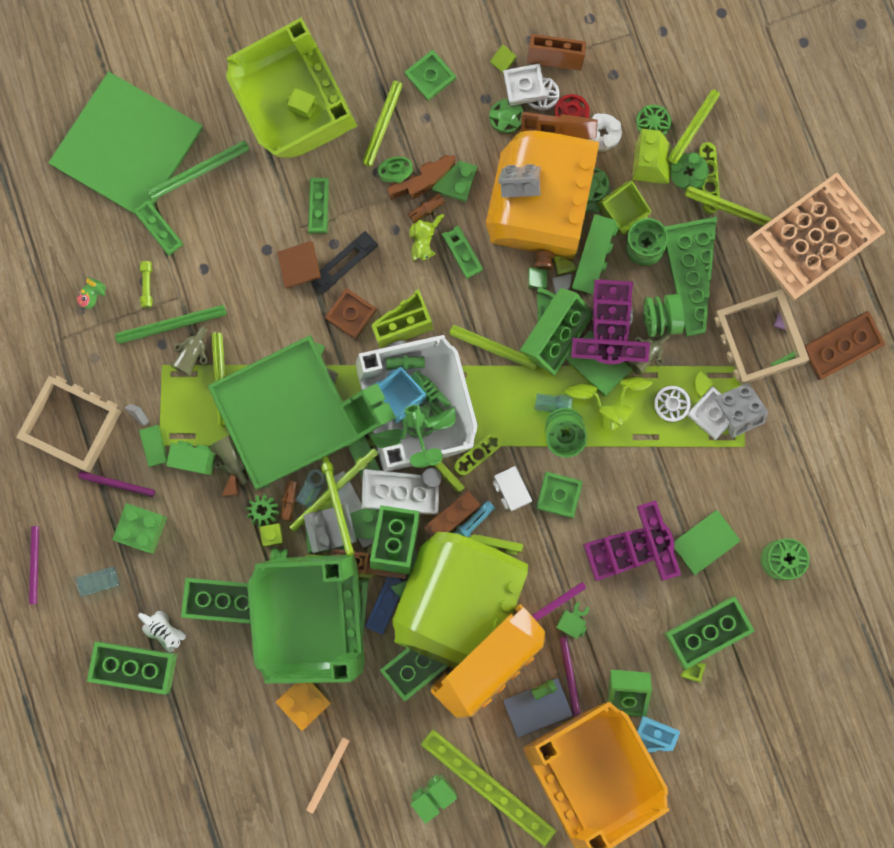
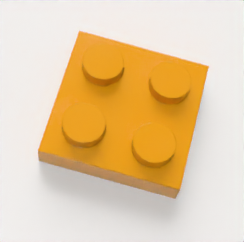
M295 683L275 702L301 731L331 704L313 683Z

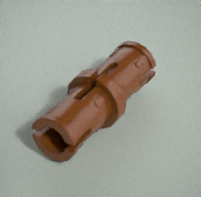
M437 193L428 201H423L418 208L408 213L410 220L416 223L424 216L431 215L433 210L445 203L443 197H440L441 195Z
M287 481L284 498L281 501L283 505L280 519L292 521L294 506L297 504L296 494L299 483Z

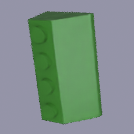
M560 288L520 351L530 361L555 376L571 351L572 338H579L593 317V310L577 293Z

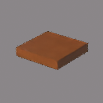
M312 241L277 252L285 288H292L321 278Z
M345 288L324 319L356 340L377 311V308Z

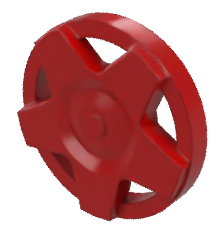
M576 94L563 96L555 106L556 117H560L562 114L589 117L590 109L587 101ZM571 99L569 103L565 102L564 100ZM580 101L584 104L585 108L580 107ZM558 108L562 111L560 115H558Z

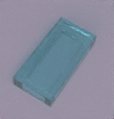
M114 566L76 578L80 597L120 585Z

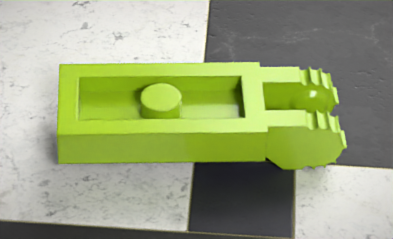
M476 534L470 537L494 549H506V553L517 555L523 549V544Z

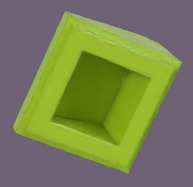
M502 45L490 60V63L503 73V70H508L514 64L516 55L505 45Z

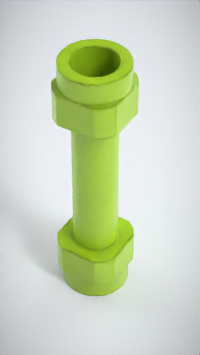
M142 261L140 262V272L142 273V296L140 297V303L142 308H151L153 304V298L150 296V273L153 272L152 262Z

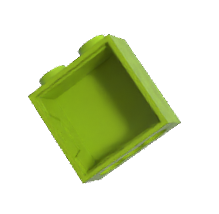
M633 181L624 182L597 202L605 217L617 220L616 225H619L617 234H628L631 226L636 221L648 218V215L652 213Z

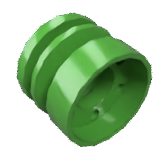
M644 218L636 221L631 226L627 236L626 253L628 258L640 266L656 264L662 258L668 242V233L665 226L653 218ZM644 243L648 244L647 248L644 247Z
M679 294L665 295L663 304L658 296H655L653 300L651 297H645L643 321L649 337H655L656 332L658 336H662L664 327L669 335L683 333L684 311Z
M560 408L554 410L545 421L546 443L553 454L559 457L570 458L583 451L587 444V433L584 420L577 411L571 408Z
M785 538L770 542L764 547L760 563L763 571L769 577L775 580H793L801 577L806 572L809 566V554L801 542ZM790 557V561H784V558Z

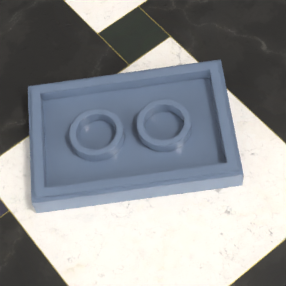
M558 678L553 679L558 689L554 691L555 694L550 693L536 701L531 689H528L503 700L518 738L573 716Z

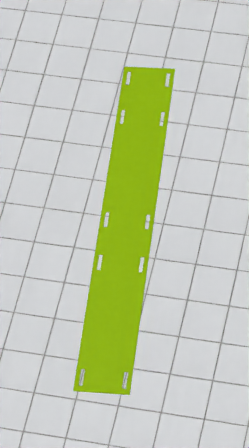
M162 365L160 431L164 446H171V443L177 444L178 440L192 443L193 446H197V444L210 446L230 435L226 426L218 425L217 406L208 388V385L215 382L214 365H194L192 371L198 372L197 377H171V371L177 370L170 365ZM225 365V376L248 365ZM326 365L343 402L362 391L356 365ZM462 366L463 372H467L465 381L477 422L473 446L478 444L487 435L495 433L502 440L501 446L548 447L545 435V421L554 410L571 408L577 411L584 420L587 433V444L585 447H745V433L736 436L735 440H709V435L687 415L679 421L669 422L659 417L654 407L655 397L661 389L668 386H677L688 394L691 410L701 399L695 391V377L698 372L701 371L706 376L707 373H733L735 370L734 366H648L643 373H658V378H646L653 382L643 390H626L622 405L631 407L633 414L622 426L618 425V428L614 430L603 428V416H600L596 399L593 396L588 399H575L566 394L562 395V392L572 385L581 383L592 385L572 366H561L555 376L539 366L535 370L525 366ZM631 370L625 377L631 376V373L635 372ZM734 374L733 378H709L714 383L713 387L721 394L741 386L740 382L734 377ZM620 382L606 397L598 390L595 392L598 394L602 407L618 405L624 387L620 385ZM666 390L664 393L670 396L673 390ZM680 392L679 400L686 401L684 395ZM660 395L663 400L667 399L665 396ZM658 399V408H659V407H660L662 404H664V403H662V402ZM680 403L681 407L687 406L686 404ZM663 407L660 412H664L667 409ZM678 409L680 411V416L684 414L686 409ZM670 411L667 414H663L664 416L671 418V416L669 415ZM729 426L725 429V431H724L721 435H730V434L728 433V431H729ZM169 433H196V439H169ZM633 434L659 435V440H633ZM490 437V442L486 446H497V438L492 439ZM366 439L369 446H376L371 439Z

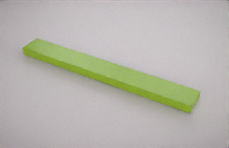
M434 729L430 731L420 744L544 847L557 832L553 826Z

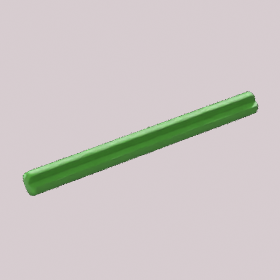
M242 141L148 190L147 194L151 200H155L247 152L249 146L245 141Z
M224 305L122 331L116 333L115 338L117 343L121 344L226 316V308Z

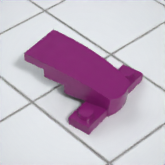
M594 279L593 339L572 338L571 358L595 359L605 364H618L624 361L649 362L650 342L627 341L630 327L633 281Z
M656 500L636 506L643 528L583 544L595 581L622 573L652 560L656 564L661 581L681 575L673 552V535L663 522Z

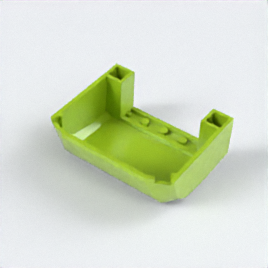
M302 17L227 57L228 71H226V78L258 143L275 156L292 158L302 155L358 126ZM295 88L316 97L317 106L310 120L289 111L287 98L290 93H293Z
M436 532L428 541L421 545L393 617V627L395 629L394 643L455 669L510 614L513 615L528 574V564L471 538L455 533Z

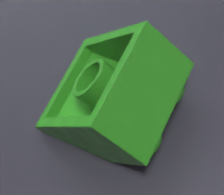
M611 670L607 702H611L612 705L625 712L628 716L646 717L652 692L650 673Z

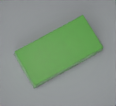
M159 425L139 430L148 467L167 463L168 457Z

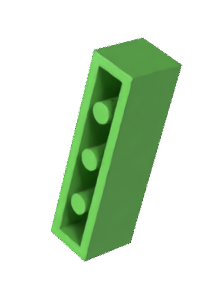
M594 214L572 288L593 294L594 279H599L600 273H604L607 262L604 260L606 254L610 255L613 243H610L612 235L616 236L619 227V225H616L617 220Z

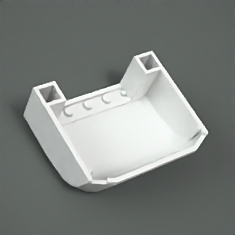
M444 335L358 354L356 368L361 390L374 385L378 381L382 382L387 378V374L391 370H386V358L403 357V355H407V357L424 356L425 368L405 370L406 373L411 376L415 371L419 370L424 376L427 375L452 404L447 408L437 399L436 401L445 411L452 407H455L456 421L451 427L434 430L429 436L423 437L426 451L437 448L441 450L443 458L473 448L477 431L476 418L458 351L454 346L450 345ZM391 420L372 433H380L392 429L403 430L401 421L396 424ZM426 427L424 433L428 432L431 428ZM408 428L411 432L415 433V429ZM406 433V438L401 440L399 445L383 449L376 446L382 470L385 472L411 467L410 457L415 453L422 452L419 438L412 437L408 433Z

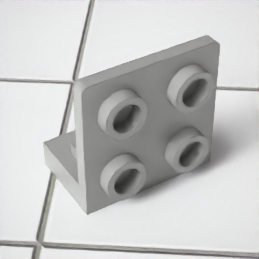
M749 383L743 384L715 398V401L730 422L728 433L731 438L766 423L768 410Z
M342 504L351 543H354L357 539L348 504ZM334 507L303 515L313 553L344 546Z

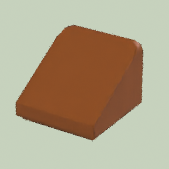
M230 475L222 493L224 498L239 496L238 480L234 475Z

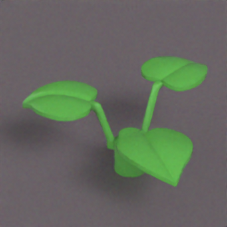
M410 405L404 409L406 417L403 418V430L392 429L380 433H370L372 442L377 447L383 449L401 444V440L406 438L407 425H409L412 429H416L422 452L415 453L410 457V464L417 468L436 465L442 461L443 454L437 448L426 451L420 427L422 423L427 428L432 427L434 430L451 427L456 421L455 407H452L425 419L424 414L421 413L420 406Z

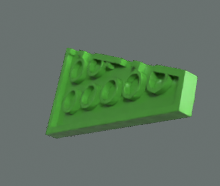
M717 217L665 227L668 233L666 253L675 292L679 294L683 305L684 332L686 337L706 332Z

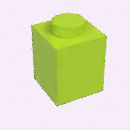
M295 88L293 93L288 95L287 105L289 111L310 120L317 106V100L315 96Z
M281 524L260 527L264 547L285 544Z

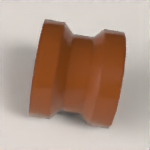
M537 251L535 253L537 258L535 268L552 270L554 253L550 251Z

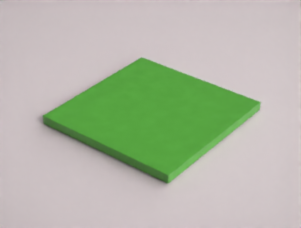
M108 71L48 163L135 214L133 210L146 200H149L154 206L157 199L151 200L147 191L172 178L203 130V125Z
M311 335L208 385L255 490L261 489L361 440L356 438L339 407L343 401Z

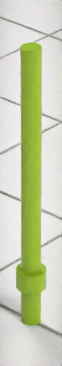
M375 448L363 458L360 457L355 462L356 465L336 482L337 491L345 486L361 470L364 471L369 466L368 463L379 454ZM328 490L289 528L295 532L305 523L303 515L317 512L331 499L330 491Z
M326 456L321 459V469L326 476L346 556H351L354 554L333 476L334 468L329 461V457Z

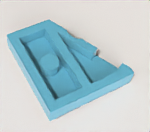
M642 716L636 730L648 752H656L657 750L673 751L680 734L679 730L645 716Z

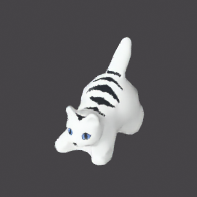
M156 611L155 615L151 617L142 613L138 614L139 619L145 623L142 627L143 632L149 638L157 639L167 652L172 653L174 648L179 647L180 640L186 638L184 632L170 625V618L165 612Z

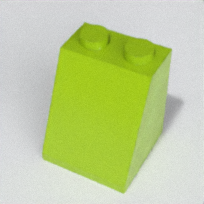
M641 130L635 144L632 180L669 184L671 162L668 161V157L673 147L661 131Z

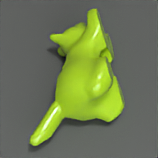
M444 214L437 216L433 223L419 220L410 227L409 235L415 241L411 251L413 261H416L417 258L425 261L436 255L430 249V241L436 227L444 218Z

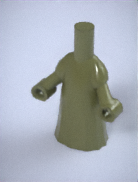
M201 326L196 336L188 337L185 342L174 345V350L179 352V355L170 365L172 368L182 374L191 376L192 369L199 355L201 357L200 363L204 366L208 364L204 352L205 344L202 340L208 329Z
M664 332L657 340L653 338L646 340L640 337L635 338L634 341L650 342L649 362L626 361L627 365L636 374L642 375L656 357L655 365L660 367L663 364L661 356L663 354L662 344L670 336Z
M228 435L210 445L224 462L222 464L221 461H216L214 467L225 470L230 475H236L241 485L247 483L248 480L243 473L245 466L231 436Z

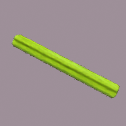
M393 81L363 158L365 166L371 167L373 165L402 89L401 82Z
M711 90L669 155V162L673 164L678 162L719 98L720 93L718 91Z
M688 186L685 191L686 197L757 225L765 226L772 220L768 216L697 188Z
M453 325L450 329L449 334L453 337L535 370L537 367L535 363L519 351L456 325Z
M219 332L212 333L211 335L215 382L226 377L223 336ZM217 408L218 425L226 426Z

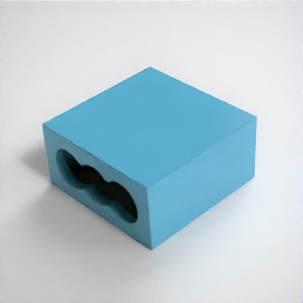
M399 367L397 370H391L387 374V378L382 382L378 381L375 383H378L386 398L384 402L389 403L396 418L393 421L396 424L406 417L404 411L406 407L410 405L419 406L426 401V393L402 367Z

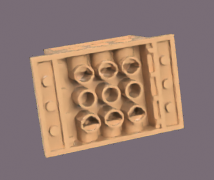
M835 173L745 241L792 301H794L842 267L869 244L883 235L885 231L841 176Z

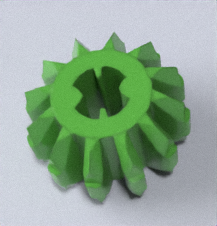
M263 494L262 500L256 495V503L252 500L249 501L253 506L246 507L247 511H252V513L247 515V518H253L251 521L253 525L257 522L258 527H262L264 522L266 526L270 525L269 519L276 522V518L272 516L273 514L279 515V511L273 509L279 505L277 503L272 504L274 498L271 497L267 501V495ZM260 507L267 508L264 516L258 513Z

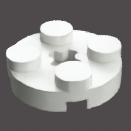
M595 114L591 119L598 120L596 139L587 140L599 142L598 151L605 152L616 147L622 134L621 123L611 115ZM605 129L608 135L604 134L602 137L598 130Z

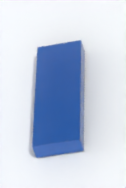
M387 577L365 625L366 628L379 634H384L400 598L391 586L404 581L403 579Z

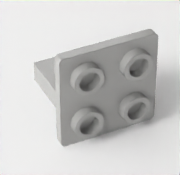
M527 164L524 167L508 165L503 168L498 179V183L501 184L502 197L540 196L539 174L541 167L535 164Z

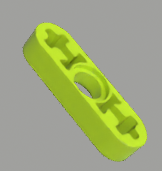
M491 433L456 461V472L464 476L473 471L500 448L502 444L500 436ZM490 437L492 439L497 438V446L494 447L492 445L489 447L488 450L491 452L487 454L486 449L481 444L484 443L486 446L490 442ZM481 449L484 457L481 460L474 459L472 455L474 450ZM469 455L470 459L476 464L472 466V463L467 466L468 470L466 472L464 470L460 471L458 469L460 467L459 463H466L468 461L466 456Z

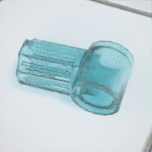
M537 393L534 410L552 413L560 408L572 409L574 398L568 395L553 396Z
M316 469L308 473L307 480L299 492L296 501L309 508L313 505L320 490L327 482L326 476L322 471ZM315 474H320L322 478L318 484L313 482Z

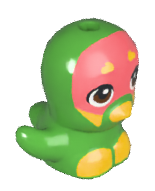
M87 277L86 287H83L79 292L77 303L85 309H90L94 307L98 294L105 296L106 286L99 280Z

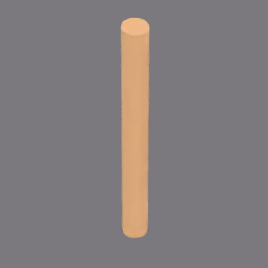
M342 738L306 809L308 812L314 813L350 740Z

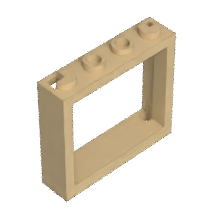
M783 289L716 312V317H714L715 325L721 330V342L723 346H727L728 353L726 354L730 364L733 363L735 368L733 371L734 377H736V380L741 385L806 364L809 361ZM775 300L796 358L746 375L725 316Z
M48 376L16 438L90 473L122 411L117 409V404L109 400L106 403L101 401V396L90 392L88 395L83 392L84 388L76 384L69 386L66 384L67 380L59 376L55 378ZM55 386L109 411L84 461L29 435Z

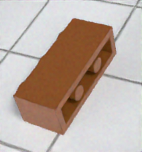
M531 34L527 63H540V65L581 71L585 58L586 41Z
M467 491L423 529L430 538L436 532L450 533L481 505Z

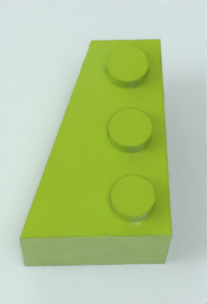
M419 289L407 300L404 299L400 302L399 306L387 312L371 325L380 349L386 348L394 342L405 341L433 330L431 318Z

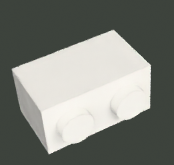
M516 466L494 476L495 481L492 483L496 492L500 491L503 496L501 502L505 510L509 509L512 512L532 502Z

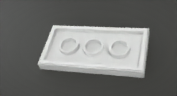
M367 469L363 471L362 509L380 510V505L420 511L421 515H438L439 485L435 488H427L421 481V475Z

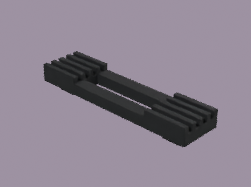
M364 231L319 271L321 278L310 282L323 295L357 263L377 248L378 244ZM357 249L359 254L334 276L328 273L350 252Z

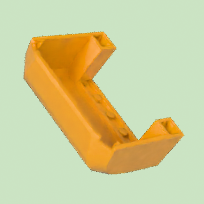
M524 131L514 136L500 154L486 219L490 242L535 253L537 251H550L554 253V256H562L568 260H574L580 240L599 142L543 131ZM527 164H535L541 167L539 174L540 196L502 197L501 184L498 183V179L503 168L508 165L524 167Z
M517 604L513 615L510 614L448 675L444 673L431 686L430 692L456 718L472 717L481 707H486L492 701L491 698L496 693L499 694L506 687L505 684L510 679L513 680L520 673L519 670L524 665L528 666L534 660V656L544 647V629L521 604Z
M611 702L598 705L575 716L523 747L530 766L574 848H613L669 812L667 807L668 788L629 716L612 705Z

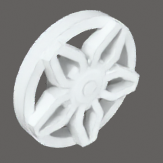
M543 78L546 99L538 101L539 106L532 102L527 103L531 108L545 111L554 107L558 102L559 88L550 78ZM547 100H554L552 103L547 105Z
M668 386L661 389L654 400L656 413L665 421H679L690 410L691 403L688 394L677 386ZM666 390H673V391L670 393V396H669L668 394L664 393V391H666ZM680 392L684 395L686 401L679 400ZM660 395L665 396L667 399L663 400ZM658 399H659L662 403H664V404H662L659 408H658ZM680 403L686 404L687 406L681 407ZM663 407L667 409L664 412H660ZM678 409H686L684 414L680 416V411ZM670 411L669 415L671 416V418H668L663 414H667Z

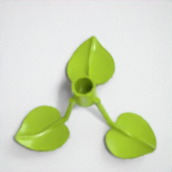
M639 376L624 377L620 381V385L624 387L619 403L616 406L602 407L598 394L595 393L597 392V387L590 384L572 385L566 388L562 395L566 394L575 399H588L593 396L596 399L600 416H603V428L614 430L618 428V425L622 426L633 414L631 407L622 405L626 390H643L649 387L653 381Z

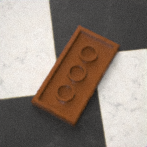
M865 311L804 346L809 357V363L817 379L822 380L884 346L885 343L870 312Z

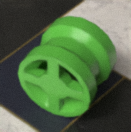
M272 547L270 560L288 558L289 550H278Z

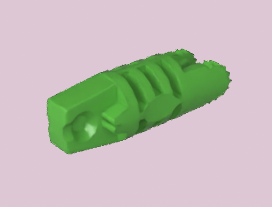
M418 370L410 376L426 393V400L437 414L444 411L436 401L437 399L447 408L452 405L427 375L424 376Z

